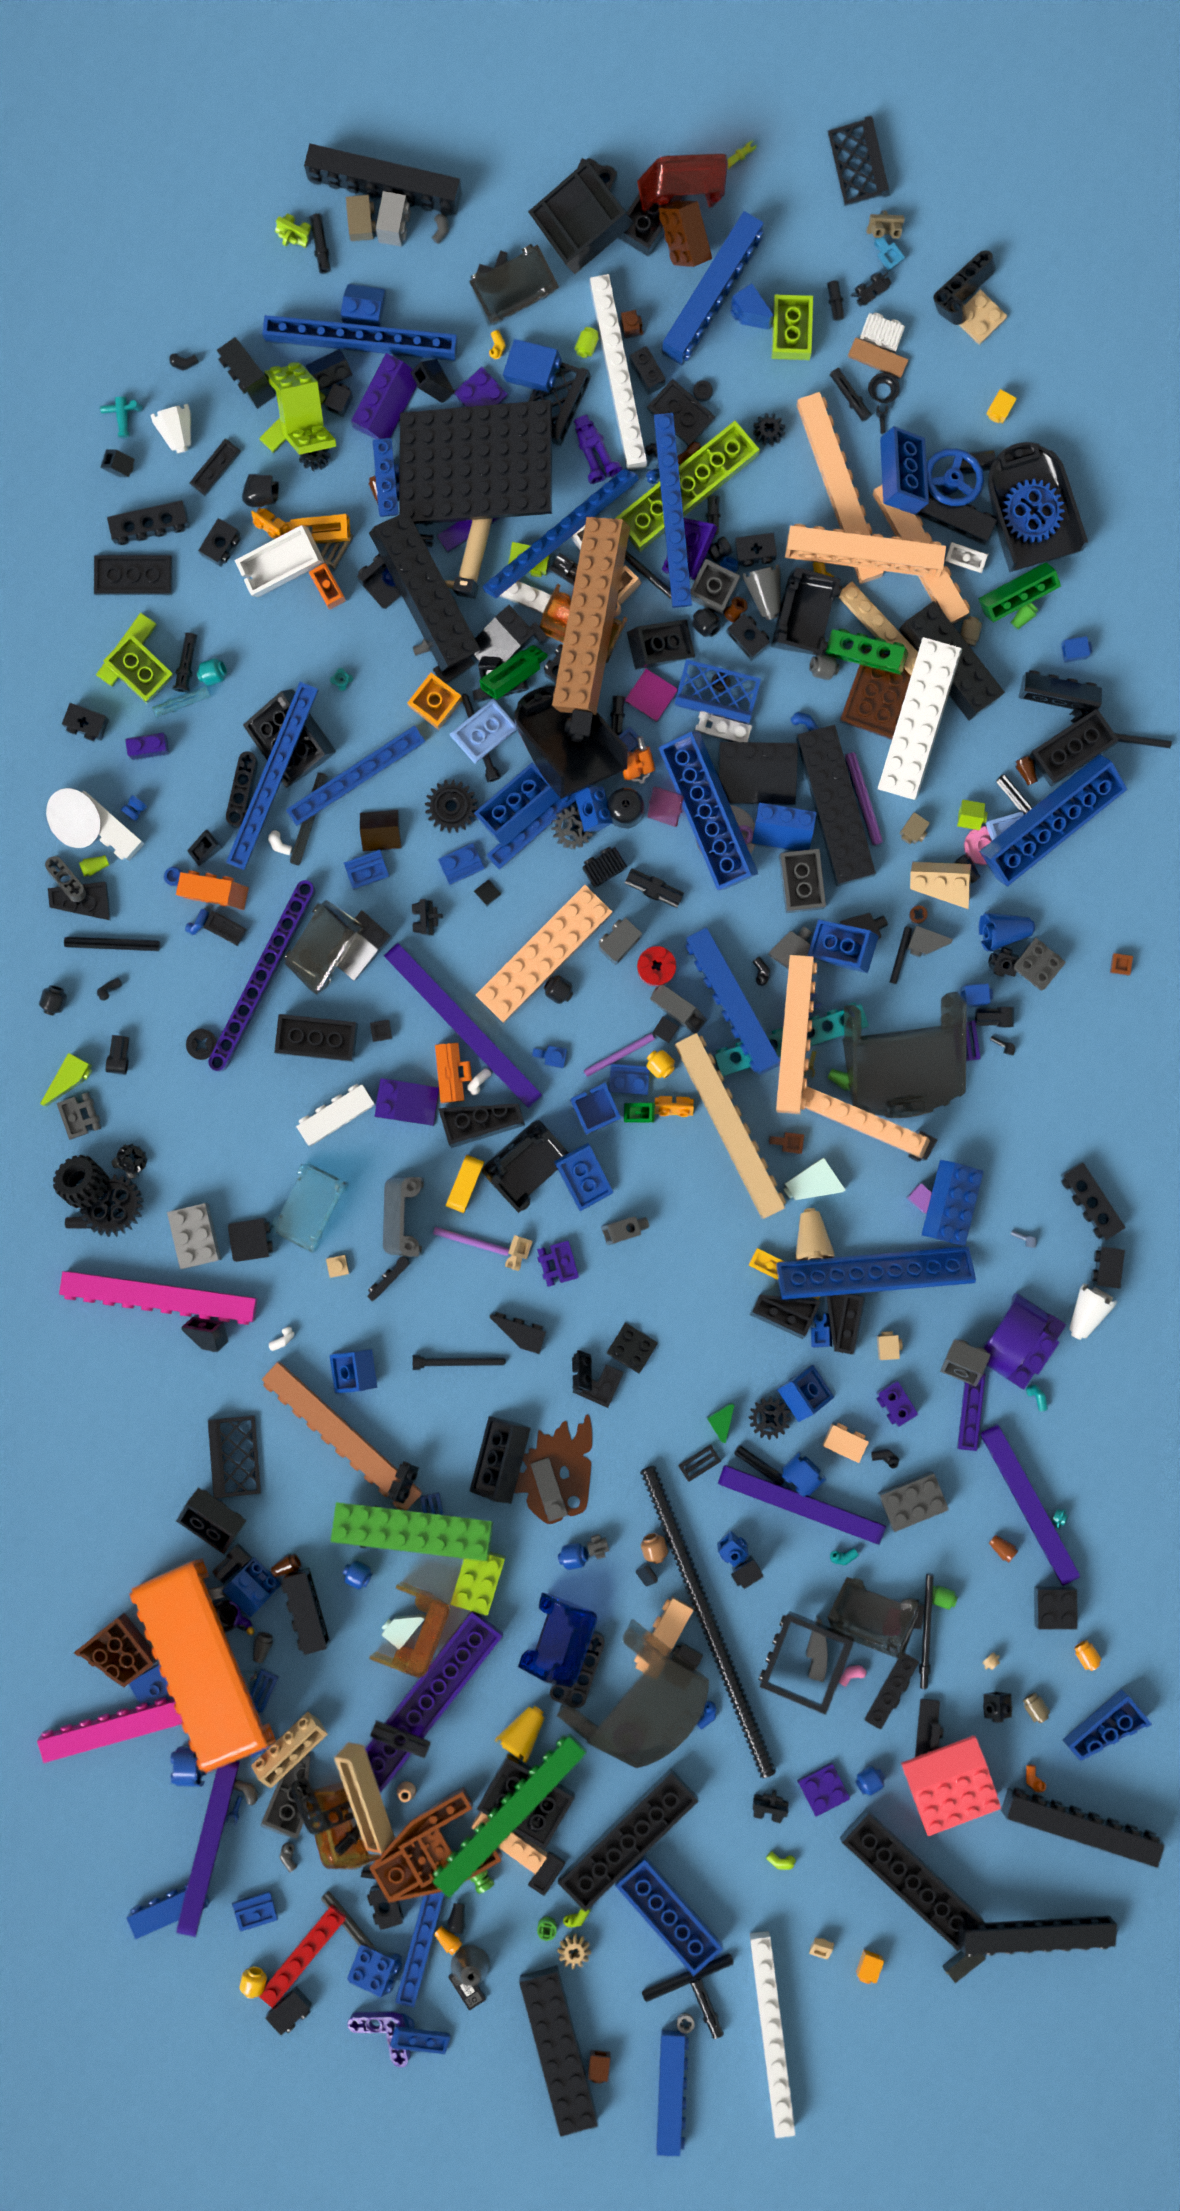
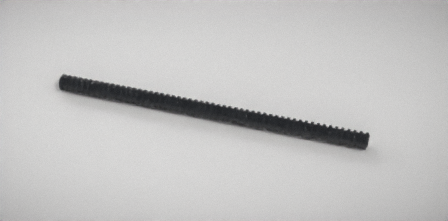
M654 1465L647 1467L640 1472L643 1475L642 1480L646 1482L644 1485L648 1487L646 1490L650 1492L649 1497H652L651 1502L654 1503L653 1507L657 1510L656 1514L659 1515L658 1520H661L660 1525L664 1527L662 1530L666 1532L667 1543H670L669 1548L673 1550L671 1553L675 1555L674 1560H677L676 1566H679L678 1571L682 1573L680 1576L684 1578L683 1583H686L685 1588L688 1589L689 1599L693 1601L692 1606H695L694 1611L697 1612L698 1621L702 1624L701 1629H704L705 1639L709 1641L707 1644L711 1646L712 1657H715L714 1662L718 1664L716 1667L720 1669L721 1680H724L723 1685L727 1687L725 1690L729 1692L728 1697L731 1698L732 1707L736 1710L735 1715H738L739 1725L743 1727L741 1730L745 1733L744 1737L747 1738L748 1748L752 1750L750 1752L751 1755H754L755 1766L758 1767L757 1771L761 1773L759 1776L760 1778H768L776 1773V1769L773 1768L772 1759L769 1757V1752L766 1751L767 1746H764L765 1741L761 1739L763 1736L759 1734L758 1723H755L756 1718L752 1716L754 1713L750 1711L749 1700H746L747 1695L743 1693L745 1690L741 1688L742 1683H739L740 1678L737 1677L738 1673L734 1670L736 1667L732 1665L733 1660H730L731 1655L727 1653L729 1650L725 1647L726 1643L723 1642L724 1637H721L722 1632L718 1630L720 1627L716 1625L717 1620H714L715 1614H712L711 1604L707 1602L709 1599L705 1597L704 1586H701L702 1581L698 1579L700 1576L696 1574L697 1569L694 1568L693 1559L689 1556L690 1551H687L686 1541L682 1539L684 1536L680 1534L679 1523H676L677 1518L673 1516L675 1513L671 1511L672 1506H669L670 1500H667L668 1495L664 1493L666 1490L662 1488L663 1483H660L661 1478L658 1477L659 1473L655 1470L657 1468Z

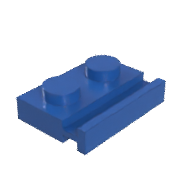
M473 843L438 859L449 885L485 870Z
M380 850L344 862L353 890L390 877Z
M611 1064L609 1092L648 1095L649 1070L646 1066Z
M271 1891L232 1903L240 1932L278 1920Z

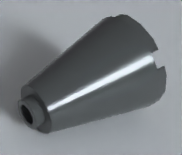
M780 564L776 565L775 570L771 566L751 571L748 577L746 573L742 574L761 616L766 617L767 620L778 618L777 614L781 613Z
M466 1945L459 1948L451 1960L453 1976L458 1982L467 1986H475L481 1983L487 1977L490 1970V1960L487 1953L475 1945Z

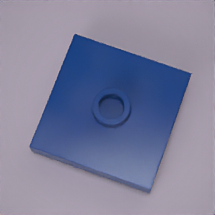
M160 1664L129 1683L139 1704L147 1703V1705H152L159 1698L165 1697L166 1700L174 1698L168 1693V1682L166 1677L163 1678L160 1673Z

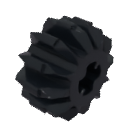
M765 413L764 419L759 416L757 418L758 423L753 424L755 428L753 435L757 436V442L763 440V446H766V443L769 442L772 447L774 446V441L779 444L781 442L780 437L785 435L782 431L785 429V425L780 424L782 418L775 420V413L772 414L771 418H769L768 413ZM766 428H767V429H770V428L773 429L772 432H771V431H768V432L765 431Z
M330 448L315 451L316 457H313L312 452L299 455L301 456L299 461L304 463V468L306 469L311 466V470L315 471L316 466H318L322 470L321 464L328 465L326 459L331 457V454L328 453Z

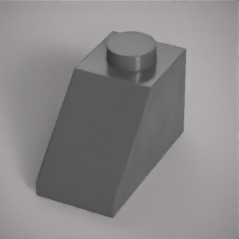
M916 926L912 932L907 950H910V954L916 957L926 956L950 945L953 939Z

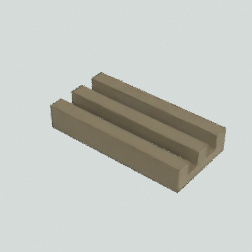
M351 541L344 542L333 563L331 561L342 542H336L327 559H325V556L332 543H326L321 552L326 565L335 570Z

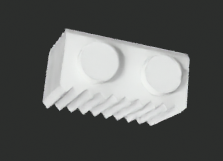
M869 313L860 339L896 353L905 326L898 320L892 319L890 321L884 319V316L881 314L873 313L872 315Z

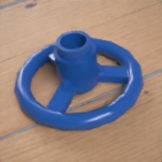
M947 448L935 453L927 462L928 490L940 503L949 506H964L973 502L981 493L984 484L983 469L978 460L969 452L958 448ZM946 456H955L952 468L947 470L944 476L932 478L933 467L940 459ZM962 458L972 465L976 473L974 489L963 482L964 477L960 471ZM935 486H940L946 494L955 493L959 489L967 496L963 498H950L940 493Z

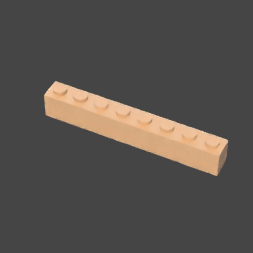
M882 485L874 489L872 495L896 537H901L905 541L919 539L922 540V543L930 544L932 542L930 534L924 532L922 528L923 522L918 515L916 516L883 504ZM943 566L939 578L918 576L932 602H936L952 624L968 616L970 606L966 599L963 600L960 596V588L956 582L953 583L951 580V572L947 566Z
M790 955L776 1107V1111L779 1113L801 1114V1109L805 1110L806 1098H802L803 1090L807 1089V1078H804V1070L808 1071L809 1059H806V1051H810L811 1040L807 1039L808 1032L812 1031V1020H809V1013H813L814 1001H811V993H815L816 982H812L813 974H817V963L814 962V957Z
M808 1086L806 1090H803L802 1098H806V1109L919 1158H923L930 1142L927 1137Z

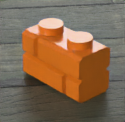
M326 563L309 571L329 610L346 601Z

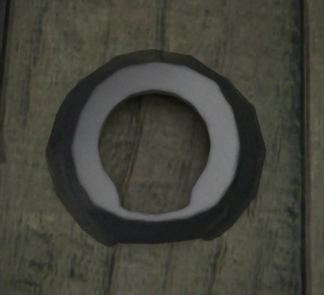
M881 373L875 375L870 380L868 391L874 400L880 403H890L899 395L900 386L894 376L888 373ZM879 384H887L891 389V393L886 399L877 397L876 387Z

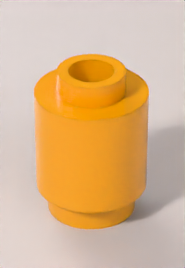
M1084 1640L1074 1647L1075 1654L1085 1670L1090 1669V1671H1093L1100 1666L1102 1659L1088 1640Z

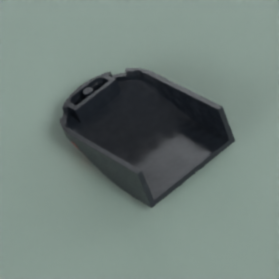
M1032 442L1017 443L1003 450L991 466L988 476V489L994 519H997L996 528L1009 572L1083 551L1088 543V539L1060 458L1052 450ZM1032 479L1036 480V484L1043 480V486L1050 483L1049 490L1056 488L1054 495L1060 494L1061 496L1057 500L1058 502H1064V504L1059 506V509L1065 510V512L1059 514L1064 519L1057 521L1060 528H1053L1056 533L1053 535L1048 533V539H1044L1042 536V541L1039 543L1036 538L1033 543H1030L1029 538L1026 542H1022V536L1015 539L1016 533L1009 534L1012 528H1006L1008 521H1004L1003 518L1006 514L1001 512L1002 509L1006 508V506L1002 505V502L1008 501L1005 495H1012L1010 489L1012 487L1017 489V483H1021L1023 486L1024 480H1028L1029 484ZM1034 493L1029 494V499L1032 502H1036V495ZM1016 506V514L1022 516L1023 509ZM1043 507V514L1045 516H1049V508ZM1035 508L1031 509V515L1034 514ZM1030 520L1028 525L1032 530H1035L1036 523Z
M547 686L532 690L519 700L514 714L515 725L535 765L560 799L626 770L628 747L598 712L596 715H592L590 734L586 741L575 743L571 742V738H567L564 727L571 713L560 712L552 706L555 686Z

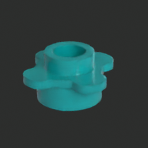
M338 668L334 676L330 678L331 684L338 686L340 691H345L346 686L353 681L352 675H348L343 668Z
M1057 1509L1052 1523L1057 1525V1528L1066 1524L1068 1515L1065 1509L1063 1511Z

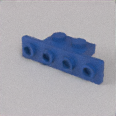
M374 439L373 453L379 516L398 515V495H400V483H397L396 476H400L399 464H395L393 458L392 439Z

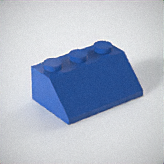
M759 803L751 844L792 851L809 850L816 812Z

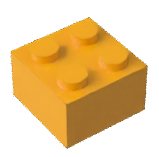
M430 673L407 704L409 708L440 730L463 699L454 689L433 673Z

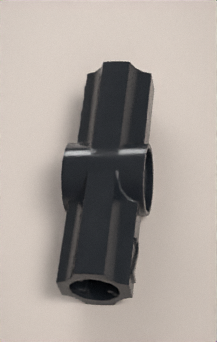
M635 869L630 870L625 881L626 885L643 892L645 896L656 901L660 900L675 908H678L684 892L667 885L663 880L654 876H647Z
M379 1720L375 1721L370 1737L392 1745L397 1750H404L424 1759L431 1744V1741L411 1734L406 1729H399ZM403 1735L406 1742L398 1743L395 1737Z

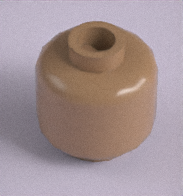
M657 1533L644 1536L640 1547L645 1560L654 1564L663 1562L664 1558L668 1555V1547L664 1537Z

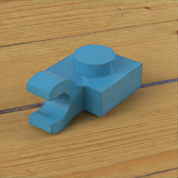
M883 236L876 238L875 242H873L875 247L881 251L878 254V258L888 271L905 259L893 242L888 245Z

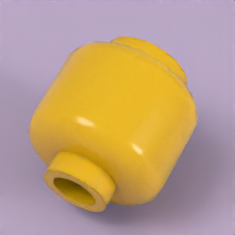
M654 1050L647 1057L649 1061L646 1067L657 1078L663 1077L665 1079L675 1070V1060L664 1050L658 1052Z
M253 1966L244 1970L239 1985L240 1991L247 1998H255L262 1995L265 1990L267 1976L259 1967Z

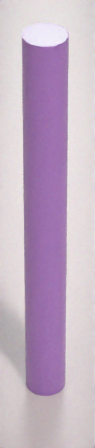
M650 1033L583 1071L589 1077L655 1039Z
M434 1228V1235L508 1256L509 1248L442 1228Z

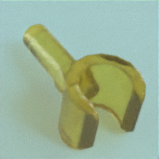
M812 1051L808 1069L813 1071L811 1078L815 1076L813 1067L816 1051Z

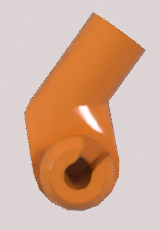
M1026 1765V1784L1039 1793L1046 1790V1784L1036 1776V1765Z

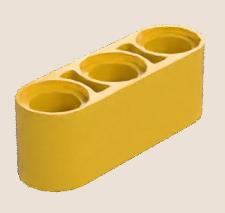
M466 1154L447 1200L446 1207L464 1214L485 1161Z

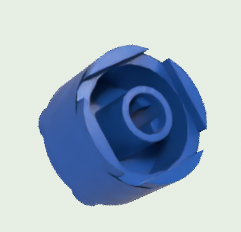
M798 1451L782 1468V1477L788 1483L793 1482L797 1486L796 1491L802 1497L806 1495L811 1496L826 1480V1477L824 1475L821 1478L819 1475L821 1470L807 1456L802 1458V1453Z
M179 1746L176 1752L171 1753L170 1760L171 1764H173V1772L170 1779L171 1783L176 1784L178 1787H202L205 1781H202V1777L207 1775L204 1770L200 1771L196 1762L198 1759L197 1754L191 1750L190 1746Z

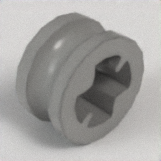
M224 1586L207 1589L211 1600L226 1596L222 1591Z
M682 2013L678 2016L677 2027L680 2032L690 2033L694 2029L693 2016L688 2013ZM683 2019H687L688 2022L691 2021V2024L688 2023L689 2027L685 2028L684 2025H680V2022L683 2023Z

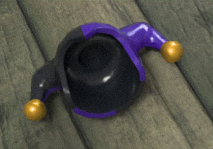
M223 1600L214 1605L224 1632L238 1628L246 1631L248 1635L254 1634L255 1629L252 1622L242 1616L240 1607L233 1601Z

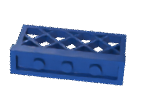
M686 659L674 706L697 712H706L714 716L749 725L761 678ZM689 665L696 666L700 671V674L692 679L687 673ZM710 670L716 671L719 679L712 683H709L704 675ZM731 675L736 678L738 683L728 689L723 679ZM687 676L689 681L684 683L685 677ZM703 676L707 686L698 691L692 681ZM721 680L726 690L716 695L711 686ZM747 680L755 681L754 690L747 693L742 683ZM691 683L695 690V693L690 696L681 694L683 686ZM740 685L745 695L735 700L730 690ZM707 688H710L714 695V698L709 701L703 700L699 694ZM728 692L733 702L725 706L721 704L718 697ZM747 697L750 702L749 711L741 710L737 702Z

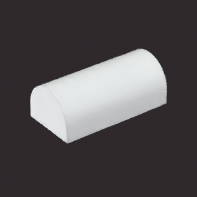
M951 542L945 561L982 573L988 554Z

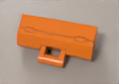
M459 1043L435 1045L441 1103L465 1101L463 1082L472 1081L470 1061H460ZM459 1066H463L464 1077L459 1078Z

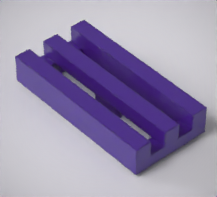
M976 1022L955 1023L960 1061L981 1059ZM963 1026L968 1057L964 1055L961 1027ZM968 1026H971L975 1056H972Z

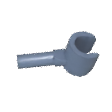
M1012 1230L1011 1235L1026 1240V1247H1036L1037 1240L1035 1237L1026 1236Z

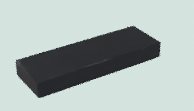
M225 438L189 484L206 496L241 451Z

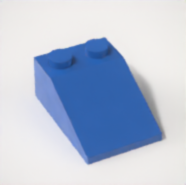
M818 919L807 956L850 970L868 973L879 936L870 930Z

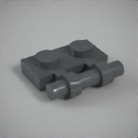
M89 1092L82 1094L84 1102L78 1103L77 1098L72 1097L57 1103L69 1140L89 1134L88 1125L92 1124L94 1131L101 1129L99 1123L101 1120L99 1115H96L93 1106L95 1103L90 1098ZM86 1108L89 1118L85 1120L81 1109Z

